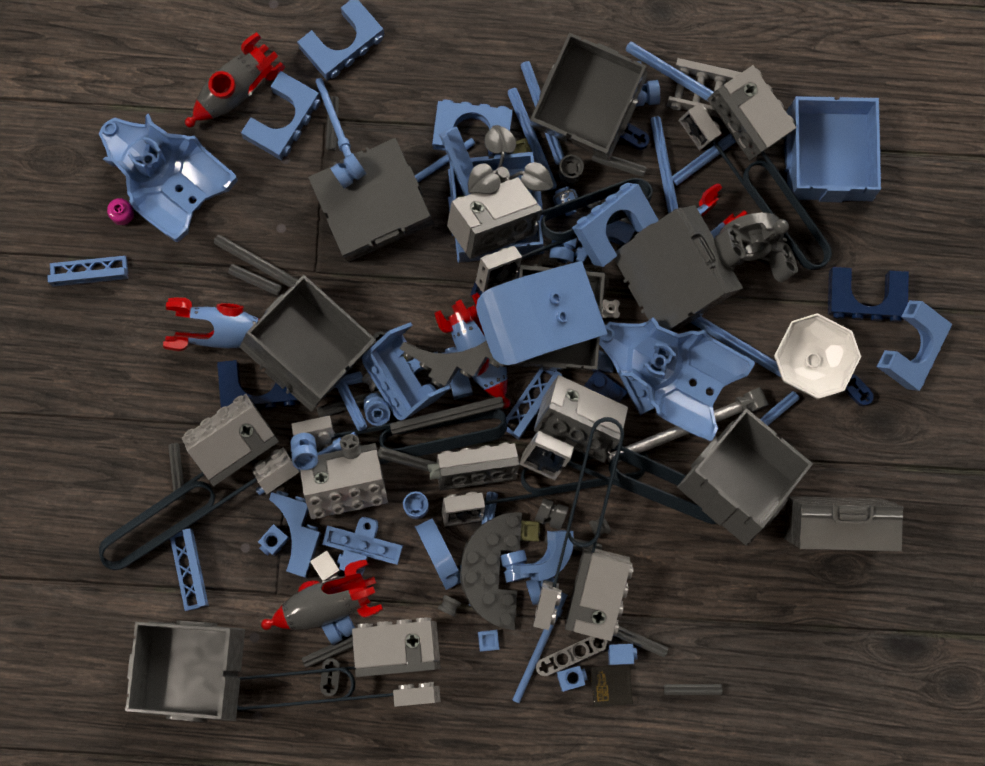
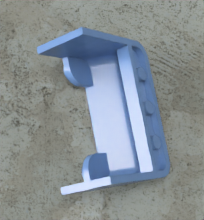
M411 322L389 330L362 357L364 367L398 420L409 418L434 403L451 389L450 385L438 390L431 384L421 386L403 357L404 351L400 347L403 342H407L403 334L413 326Z

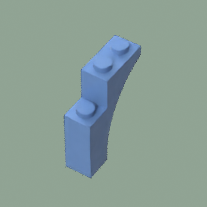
M278 490L277 493L271 492L269 500L281 510L291 532L292 550L286 571L307 578L311 567L310 561L314 558L321 533L317 531L318 528L307 524L306 528L303 527L309 511L304 498L296 496L295 499L288 497L287 493Z

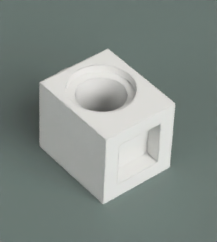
M328 551L310 561L322 581L339 577L338 573L341 571Z

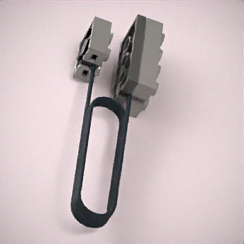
M501 443L498 446L490 447L485 445L479 449L472 450L464 448L458 452L444 451L437 455V463L428 464L427 466L430 472V480L438 479L439 489L443 491L516 480L520 461L518 460L515 443ZM581 452L574 453L570 461H582L585 454ZM646 452L640 453V455L648 458ZM524 467L521 474V483L532 494L484 501L483 494L477 492H468L466 495L461 496L456 494L449 495L443 498L442 517L444 527L483 521L485 505L574 491L577 489L578 482L534 488L525 480V473L529 469ZM641 469L640 471L623 475L636 480L641 478L645 471ZM599 478L582 481L580 489L608 485L609 482Z

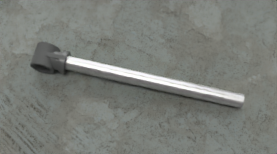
M761 387L745 393L744 397H736L734 403L715 410L716 422L742 413L746 408L751 412H755L768 406L769 404ZM675 426L625 448L640 454L689 434V432ZM617 450L611 452L608 456L609 463L614 455H616Z

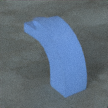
M619 220L606 225L607 239L620 246L627 244L635 232L632 225ZM579 246L575 252V262L582 261L584 263L588 254L583 246Z
M433 518L415 526L445 589L447 590L461 583L459 570Z
M567 530L547 531L548 545L545 555L535 563L512 565V572L520 574V577H531V580L537 581L555 576ZM569 538L560 571L565 567L572 554L573 543Z

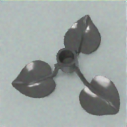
M493 125L486 133L484 143L491 153H501L498 168L492 171L488 164H478L475 166L468 179V193L492 194L499 189L501 183L506 180H512L520 175H523L521 181L524 186L531 191L551 190L554 185L550 173L540 163H529L524 171H519L510 176L508 169L502 165L505 153L514 152L516 140L508 129L499 125Z

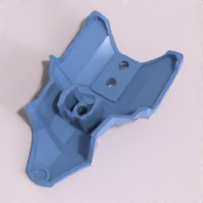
M149 114L145 116V124L113 118L104 123L99 132L108 156L104 157L103 160L111 166L118 167L126 176L127 194L130 197L129 202L132 207L149 223L175 242H179L188 234L193 212L198 210L205 200L224 192H229L238 180L231 170L201 145L196 136L189 137L186 135L169 134L154 124ZM190 198L197 201L191 204Z
M653 317L649 321L640 324L615 322L606 324L607 334L600 336L599 345L614 364L617 373L620 376L636 379L648 389L651 405L656 409L659 417L702 439L712 441L718 430L713 410L715 400L723 387L747 377L755 362L715 340L705 330L677 334L659 326ZM695 380L697 385L692 387L689 381ZM706 389H712L713 395L708 396Z

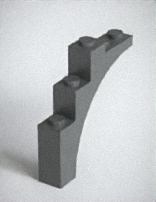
M487 341L462 352L447 354L422 350L408 342H403L400 347L404 351L403 355L410 360L417 359L420 361L419 365L428 371L430 368L432 369L428 376L432 378L431 382L438 387L449 385L459 368L461 369L460 373L469 378L471 375L477 377L488 358L490 359L489 363L497 368L500 366L506 367V365L500 364L493 358Z

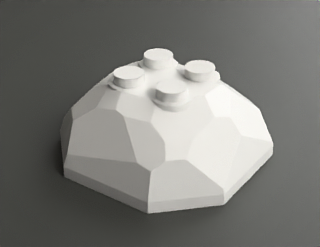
M817 313L790 323L774 357L783 382L816 399L843 392L846 389L861 358V354L851 330Z

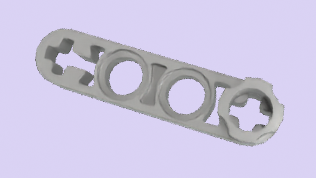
M590 636L540 659L536 664V671L541 676H549L606 649L608 641L602 639L601 648H598V646L593 644L596 637ZM586 641H589L590 647L593 650L592 653H589V647L585 643ZM578 645H582L586 649V653L582 657H578L575 654V648ZM561 653L566 654L568 657V662L565 665H560L557 662V656ZM553 657L554 663L558 668L554 670V667L551 666L548 668L547 673L540 671L541 662L545 664L551 663L549 658Z

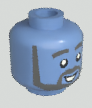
M568 186L555 191L553 202L556 206L578 198L576 191ZM574 210L565 214L566 216H569L576 213L577 211Z

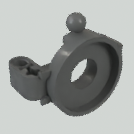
M761 212L741 216L726 224L719 234L715 236L714 242L721 263L727 268L731 267L733 271L735 266L742 265L744 260L763 259L769 261L772 274L780 283H783L798 272L793 251L785 243L787 238H784V234L789 229V224L786 220L779 219L774 214Z

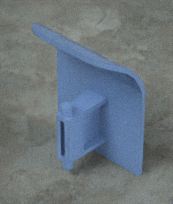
M582 261L524 276L492 287L483 292L477 301V315L493 358L500 364L511 365L520 363L539 355L607 334Z

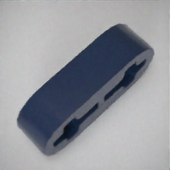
M630 123L627 126L628 133H625L624 136L620 135L619 139L635 149L643 150L648 146V134ZM643 137L645 143L638 144V139Z
M852 374L850 380L853 379L855 381L853 385L857 389L853 386H846L844 391L859 406H867L873 401V393L858 376ZM865 393H866V394L868 395V396L866 397V399H867L868 401H866V400L861 401V400H860L861 394H865Z

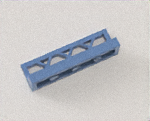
M454 127L440 133L439 136L463 194L467 196L471 194L468 193V179L474 166L458 128Z
M125 255L50 263L51 275H48V283L55 287L128 279L127 257ZM122 261L123 267L110 268L115 262ZM98 263L105 266L104 269L91 270ZM79 265H83L86 268L85 271L72 272ZM64 267L67 272L56 274L55 268Z
M543 370L537 372L506 417L507 423L509 420L518 418L519 425L515 431L507 427L506 432L520 440L539 412L543 396L558 375L562 376L557 370L555 372L545 371L552 377L548 383L543 384L540 381V375L543 373ZM539 387V396L536 399H530L529 391L532 388ZM529 403L530 409L528 412L519 415L518 407L520 404Z
M191 528L182 530L183 532H179L170 538L185 611L209 606L194 531ZM184 536L185 547L183 550L176 546L175 538ZM183 554L188 556L189 566L187 569L180 565L179 560ZM187 573L192 575L193 585L191 588L184 584L183 579ZM193 592L196 595L197 604L189 606L187 598Z

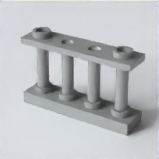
M680 58L677 59L675 68L685 75L696 76L698 78L697 82L703 86L705 80H714L716 82L714 92L723 84L742 73ZM677 83L675 96H669L666 106H670L673 110H690L700 103L701 97L694 93L693 101L682 99L684 86ZM702 104V106L708 109L710 116L719 118L711 105Z

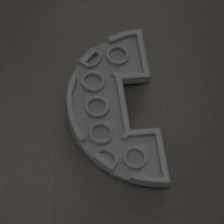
M518 512L498 515L479 526L466 543L460 561L461 586L470 606L490 624L509 630H515L517 591L498 589L501 550L520 551L522 513Z

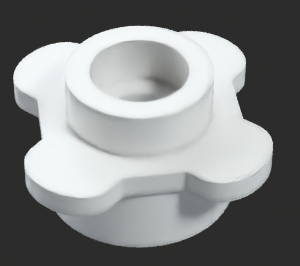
M603 300V318H618L620 316L618 311L620 302L618 300Z

